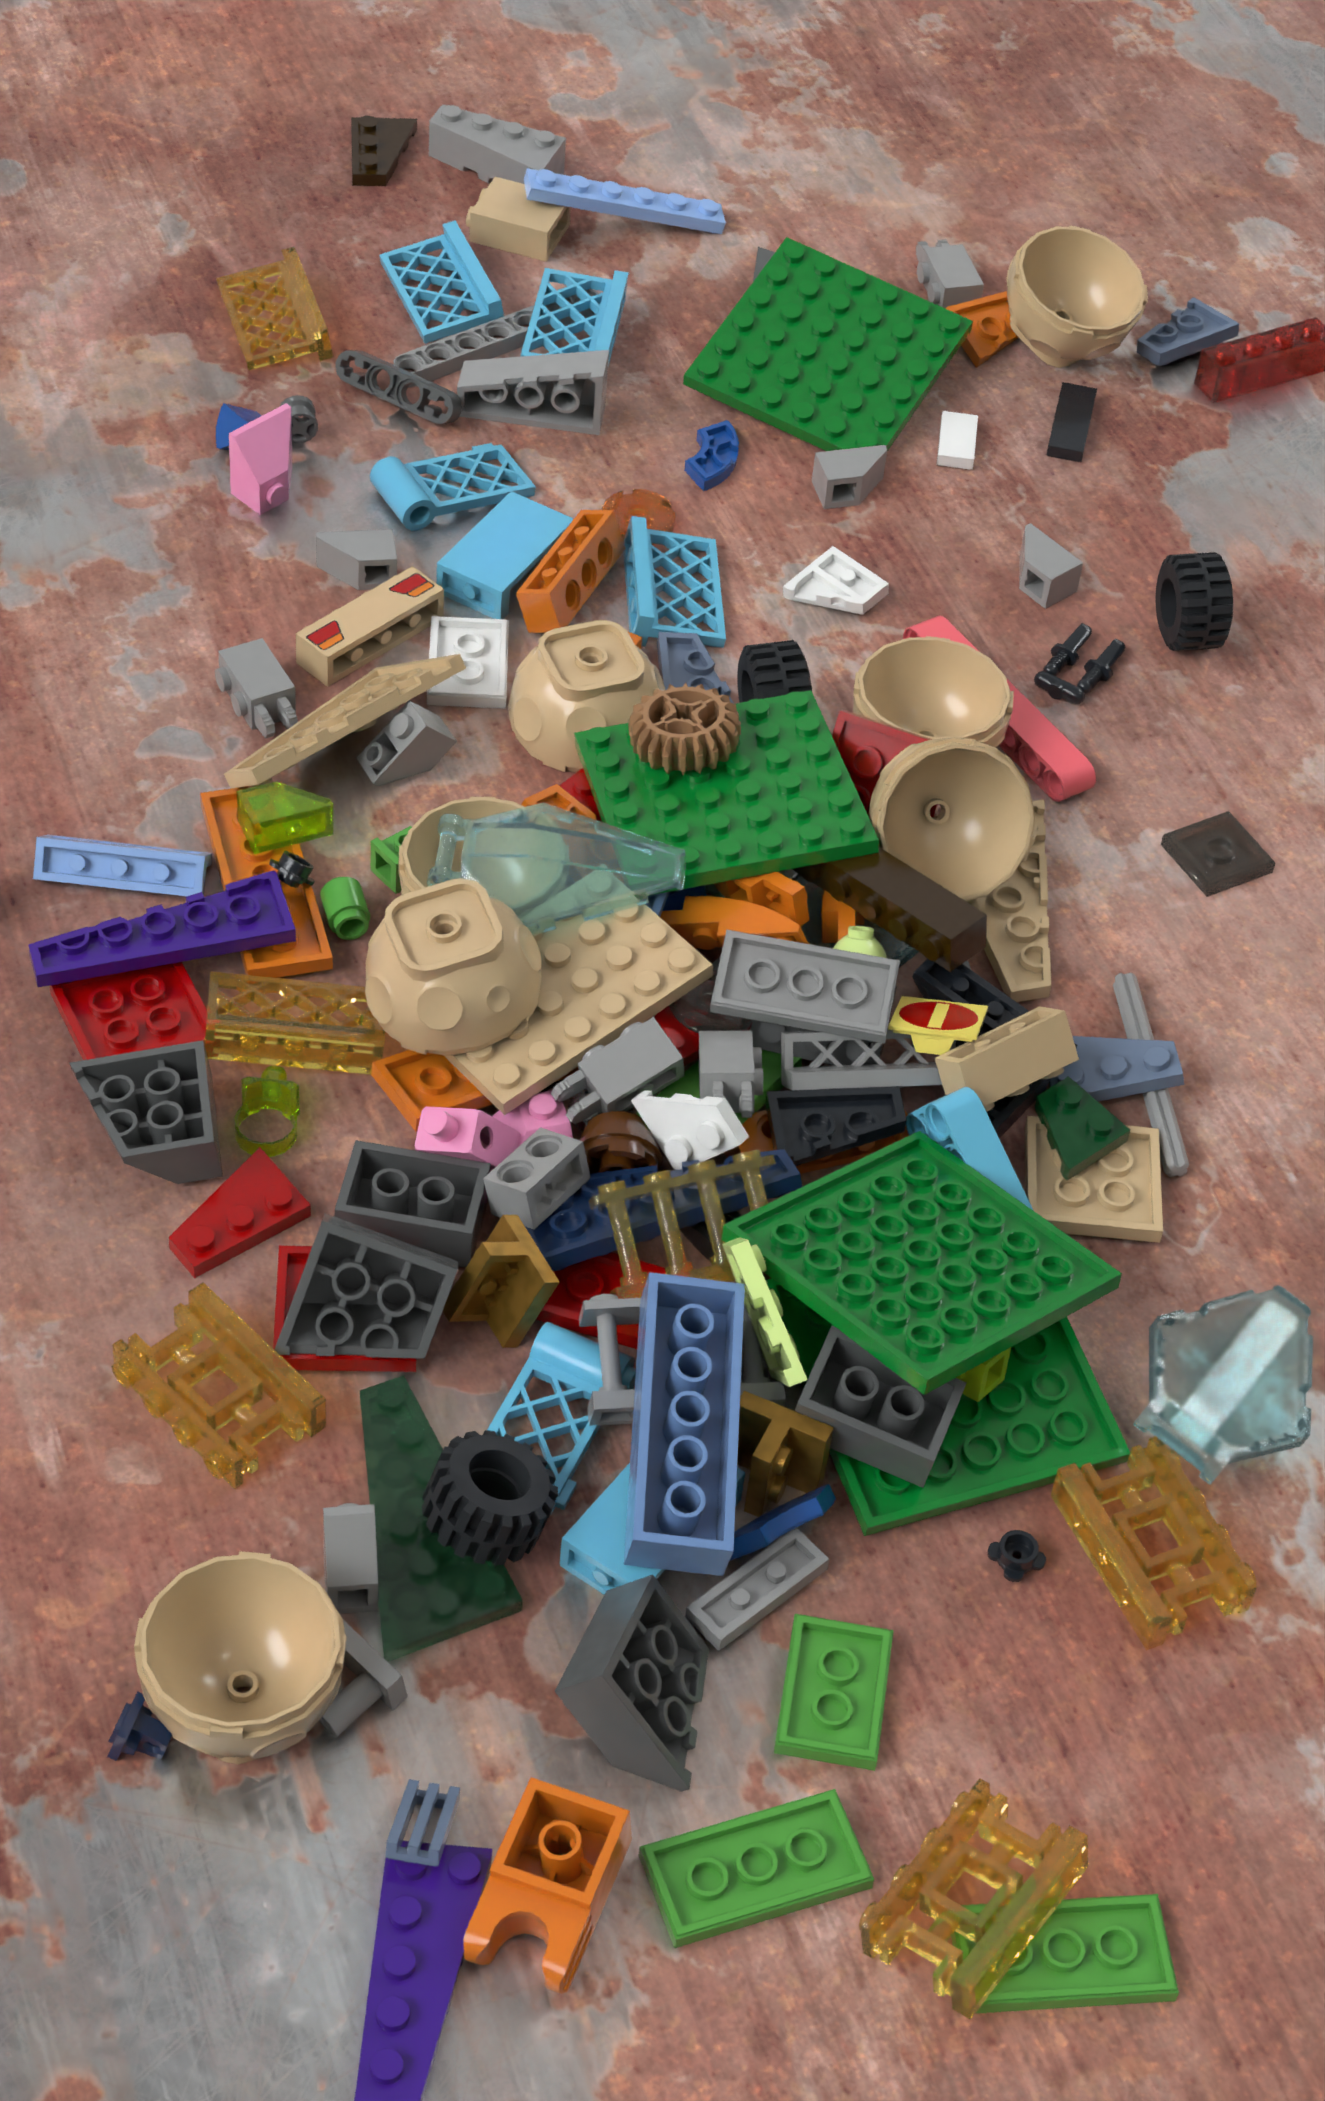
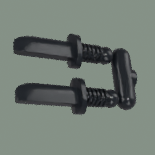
M1081 623L1063 644L1057 643L1052 647L1051 654L1053 657L1044 666L1043 671L1035 675V685L1047 691L1053 699L1060 700L1062 698L1072 704H1080L1083 702L1085 694H1088L1099 681L1106 682L1112 677L1113 671L1110 667L1125 651V644L1115 638L1097 660H1088L1084 666L1086 673L1077 683V686L1056 677L1057 673L1065 665L1073 666L1079 660L1077 651L1091 636L1092 629L1088 625Z

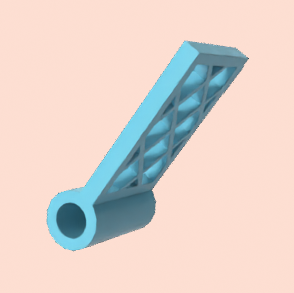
M492 443L473 446L470 451L403 464L399 458L386 457L379 460L370 472V481L406 529L411 531L425 528L432 522L435 516L497 504L511 491L523 497L534 496L536 486L502 444L494 446ZM498 459L502 466L499 467L483 461ZM462 467L469 469L470 472L464 473L451 468ZM477 472L493 476L495 479L494 481L478 477L476 474ZM420 474H431L437 476V479L425 478L420 476ZM444 479H448L454 482L461 483L462 486L461 488L453 485L443 483ZM503 479L513 483H517L518 485L508 486L500 482ZM471 486L488 492L476 493L469 491L468 488ZM436 493L453 497L454 499L440 501L436 497Z
M546 1322L534 1340L527 1362L487 1430L495 1431L498 1436L504 1437L507 1434L504 1426L509 1419L528 1415L534 1432L517 1436L514 1441L520 1444L526 1442L528 1445L538 1442L544 1459L548 1462L545 1468L554 1472L556 1477L554 1485L558 1487V1496L550 1514L552 1515L555 1507L562 1510L566 1508L576 1490L577 1482L572 1481L571 1478L601 1426H589L588 1415L573 1420L567 1402L580 1398L590 1400L592 1391H598L603 1387L599 1343L553 1323ZM619 1351L622 1385L627 1386V1389H634L636 1377L634 1357ZM532 1377H536L550 1383L555 1394L530 1401L526 1387ZM521 1398L523 1404L517 1405L518 1401ZM560 1405L566 1422L541 1429L535 1412ZM584 1429L580 1436L578 1430ZM571 1433L575 1443L572 1452L552 1457L546 1440ZM563 1466L561 1472L558 1474L556 1468Z

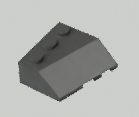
M203 1040L69 1063L71 1070L125 1164L176 1184L223 1177L213 1079Z
M324 1213L273 1355H290V1353L316 1354V1356L366 1355V1357L425 1359L458 1271V1261Z
M652 1574L606 1591L560 1679L555 1693L613 1767L681 1792L690 1789L692 1773L685 1768L687 1750L694 1749L696 1746L697 1730L691 1726L694 1704L702 1701L709 1648Z

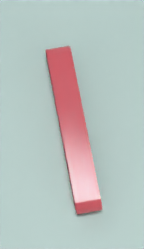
M936 616L908 627L903 633V639L926 636L946 638L951 641L967 644L977 650L943 616ZM1007 679L1010 691H1014L1013 710L1005 733V739L999 747L1055 802H1061L1093 788L1096 783V775L1091 762Z

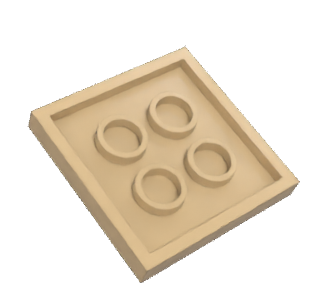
M1027 1116L1025 1123V1194L1034 1212L1065 1234L1160 1243L1163 1234L1159 1129L1127 1126L1130 1129V1134L1126 1143L1067 1181L1060 1172L1062 1163L1057 1150L1051 1149L1046 1137V1127L1041 1124L1039 1117Z

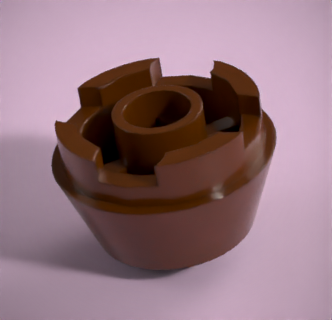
M623 1111L599 1114L587 1123L580 1137V1141H583L590 1174L655 1165L658 1167V1172L661 1169L663 1158L657 1142L642 1117Z

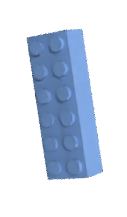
M652 1272L648 1274L640 1299L624 1565L723 1576L734 1551L745 1284Z

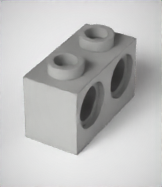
M540 1127L488 1173L483 1180L492 1215L500 1218L502 1215H518L525 1227L535 1229L591 1177L583 1141Z

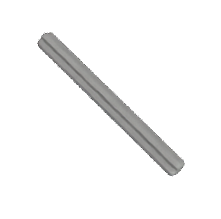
M1131 972L1117 974L1113 988L1127 1039L1154 1040L1137 977ZM1165 1088L1145 1092L1143 1097L1152 1128L1159 1129L1160 1159L1164 1172L1169 1177L1176 1175L1184 1176L1187 1173L1189 1161L1169 1090Z

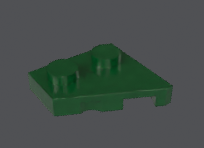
M1069 1076L1037 1096L1035 1110L1041 1124L1047 1129L1046 1137L1051 1149L1057 1150L1062 1163L1060 1172L1067 1181L1128 1141L1130 1129Z

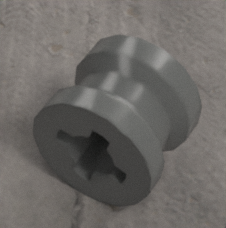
M300 395L286 398L280 406L286 403L291 406L292 442L304 443L311 440L318 431V422L315 417L313 402L307 397Z

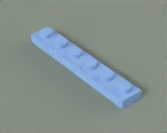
M527 168L524 177L527 200L722 234L726 224L721 204L710 199L698 200L684 197L678 193L666 194L651 191L645 187L633 188L622 186L612 181L600 182L589 180L579 175H561L547 169L534 170Z

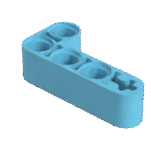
M963 1087L918 1108L906 1116V1128L909 1135L921 1131L1033 1210L980 1098L971 1088Z

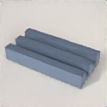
M409 1779L386 1842L385 1858L438 1866L459 1805L460 1787L450 1786L448 1794L439 1793L440 1784L429 1783L427 1791L419 1790V1781ZM415 1805H422L408 1847H401ZM434 1807L441 1808L442 1812L429 1851L420 1850Z

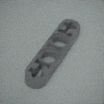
M346 350L336 360V373L344 382L433 423H452L461 414V400L453 391L367 352ZM355 360L354 364L356 366L368 369L366 374L363 372H353V368L349 366L350 361ZM381 370L387 371L390 376V384L386 390H382L377 384V375ZM412 383L416 384L420 390V398L415 404L408 400L406 394L408 386ZM431 400L444 401V405L448 407V412L442 413L440 407L428 404Z

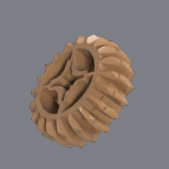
M687 683L683 687H674L669 684L667 690L654 689L652 696H642L641 703L633 705V712L628 723L630 743L633 746V752L639 755L640 762H650L652 769L664 767L667 774L673 770H679L684 775L688 770H695L701 773L703 767L716 769L718 761L726 762L728 761L729 754L736 752L739 735H741V722L739 721L736 704L730 703L729 695H719L717 688L705 690L703 684L697 687H688Z

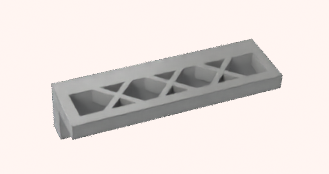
M887 1029L886 1039H896L906 1051L894 1063L885 1064L874 1053L882 1044L873 1041L867 1046L862 1041L863 1039L818 1031L781 1032V1083L792 1091L942 1085L936 1062H927L916 1052L913 1043L910 1045L904 1039L911 1038V1035L893 1033V1030ZM844 1040H853L864 1051L851 1065H842L831 1055ZM954 1040L950 1050L956 1048V1040ZM818 1041L832 1042L824 1048ZM793 1042H811L821 1052L809 1066L793 1067ZM913 1056L919 1063L906 1062ZM870 1057L876 1064L864 1063ZM828 1059L834 1066L820 1065Z

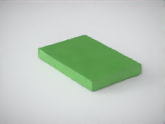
M794 1614L774 1746L775 1754L875 1771L894 1630Z

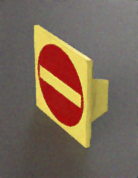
M901 996L888 1025V1030H893V1033L911 1035L916 1052L942 1055L950 1050L954 1040L966 1042L977 1040L988 1011V1006Z

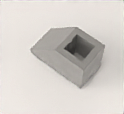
M886 445L815 452L811 482L824 509L860 505L883 479L887 456Z
M1030 523L1025 526L1020 550L1019 589L1046 609L1077 592L1083 562Z
M393 529L316 532L317 567L357 590H372L397 575V554Z
M409 700L359 754L357 760L372 783L381 786L431 770L457 741L440 716Z
M346 1503L337 1507L323 1508L324 1573L328 1596L339 1614L378 1611V1566L374 1504L358 1505Z

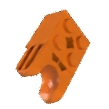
M530 1777L490 1867L489 1879L464 1935L465 1960L478 1965H488L494 1960L500 1947L513 1936L521 1934L535 1935L547 1945L542 1961L546 1989L559 1994L566 1993L574 1980L632 1841L630 1810Z

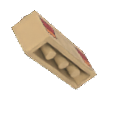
M412 566L297 632L296 663L329 687L430 627L431 616L443 617L444 589Z

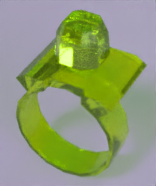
M269 1066L262 1072L261 1078L246 1077L241 1079L242 1106L235 1115V1140L240 1148L248 1154L252 1155L260 1147L268 1157H274L289 1150L297 1139V1116L300 1115L299 1085L293 1081H287V1073L284 1068ZM260 1109L281 1111L282 1115L293 1124L292 1131L283 1139L263 1143L250 1140L240 1132L239 1126L248 1116L260 1112Z

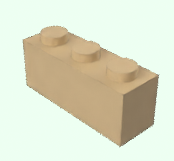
M1039 1006L978 1036L977 1040L966 1042L934 1059L945 1095L963 1087H969L978 1095L987 1112L994 1108V1102L1004 1097L1017 1096L1027 1092L1030 1088L1029 1084L1039 1079H1049L1064 1072L1063 1067L1079 1060L1065 1010Z

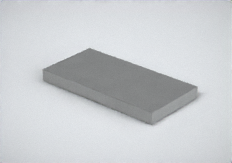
M726 930L710 1012L885 1043L900 960Z

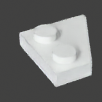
M834 546L783 586V597L788 600L861 615L865 614L889 594L888 582Z
M644 1090L631 1100L674 1170H682V1162L699 1160V1163H702L741 1145L749 1137L726 1098L706 1096L699 1099L689 1094L675 1093L671 1098L653 1097L652 1091Z

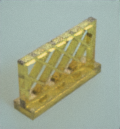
M295 246L281 250L283 256L281 261L216 278L221 297L248 370L317 352L320 361L334 358L328 329ZM281 275L274 283L264 281L265 278ZM239 285L245 286L240 293L228 290V288ZM256 289L266 292L261 298L251 296ZM276 295L287 297L282 304L272 301ZM243 304L253 307L248 313L237 311ZM263 310L274 312L269 319L259 317ZM284 316L295 318L290 325L280 322ZM250 325L261 328L256 334L245 332ZM271 331L282 333L277 340L267 338ZM292 337L306 340L293 345L288 343ZM258 346L269 349L267 352L252 356V353Z
M210 972L204 1041L208 1059L371 1075L372 1062L383 1058L385 1031L372 1015L369 1008L361 1011L352 1004L355 1001L367 1002L366 987ZM218 988L236 989L240 994L230 998ZM265 994H281L284 998L273 1002ZM309 998H324L328 1002L318 1007ZM252 1001L262 1009L250 1013L242 1006ZM296 1005L305 1014L295 1018L286 1010ZM340 1010L349 1018L339 1022L330 1014Z

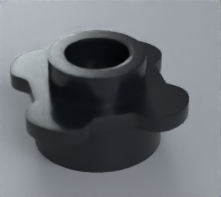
M284 851L279 861L273 859L269 861V864L278 870L279 880L289 886L298 888L303 883L311 886L315 883L309 877L314 869L313 865L294 853Z
M1022 1530L1007 1532L1002 1536L1000 1543L992 1542L987 1551L989 1559L998 1562L1004 1570V1577L1011 1582L1021 1581L1024 1574L1031 1570H1041L1046 1563V1556L1043 1552L1039 1551L1036 1539L1031 1534ZM1012 1555H1018L1021 1558L1016 1559Z

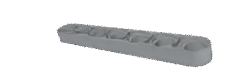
M592 289L586 290L591 297L599 294ZM576 295L565 298L570 304L581 301ZM555 302L545 306L550 312L561 308ZM534 305L400 354L393 360V365L402 369L417 370L411 373L428 381H433L462 370L464 361L491 359L523 347L528 327H523L522 325H529ZM590 308L579 312L585 318L596 315ZM570 316L559 320L564 326L575 323ZM550 324L539 328L544 334L555 330ZM492 336H502L505 338H494ZM462 347H473L476 349H464ZM433 358H444L446 360H434ZM412 383L408 387H416L417 385Z

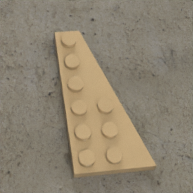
M455 654L373 669L224 773L230 788L248 786L249 790L262 788L272 782L271 777L295 766L301 760L351 732L362 731L373 726L377 722L376 718L395 710L401 704L466 669L461 655Z
M1044 799L1032 801L1035 814L1033 829L1035 839L1027 860L1022 861L1014 874L988 895L966 901L987 914L986 947L984 950L1004 993L1016 1002L1049 997L1051 989Z

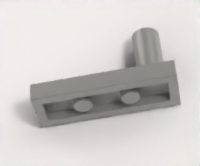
M344 1620V1629L347 1636L344 1664L357 1677L336 1695L333 1703L319 1720L334 1737L339 1736L379 1698L393 1711L408 1697L402 1675Z

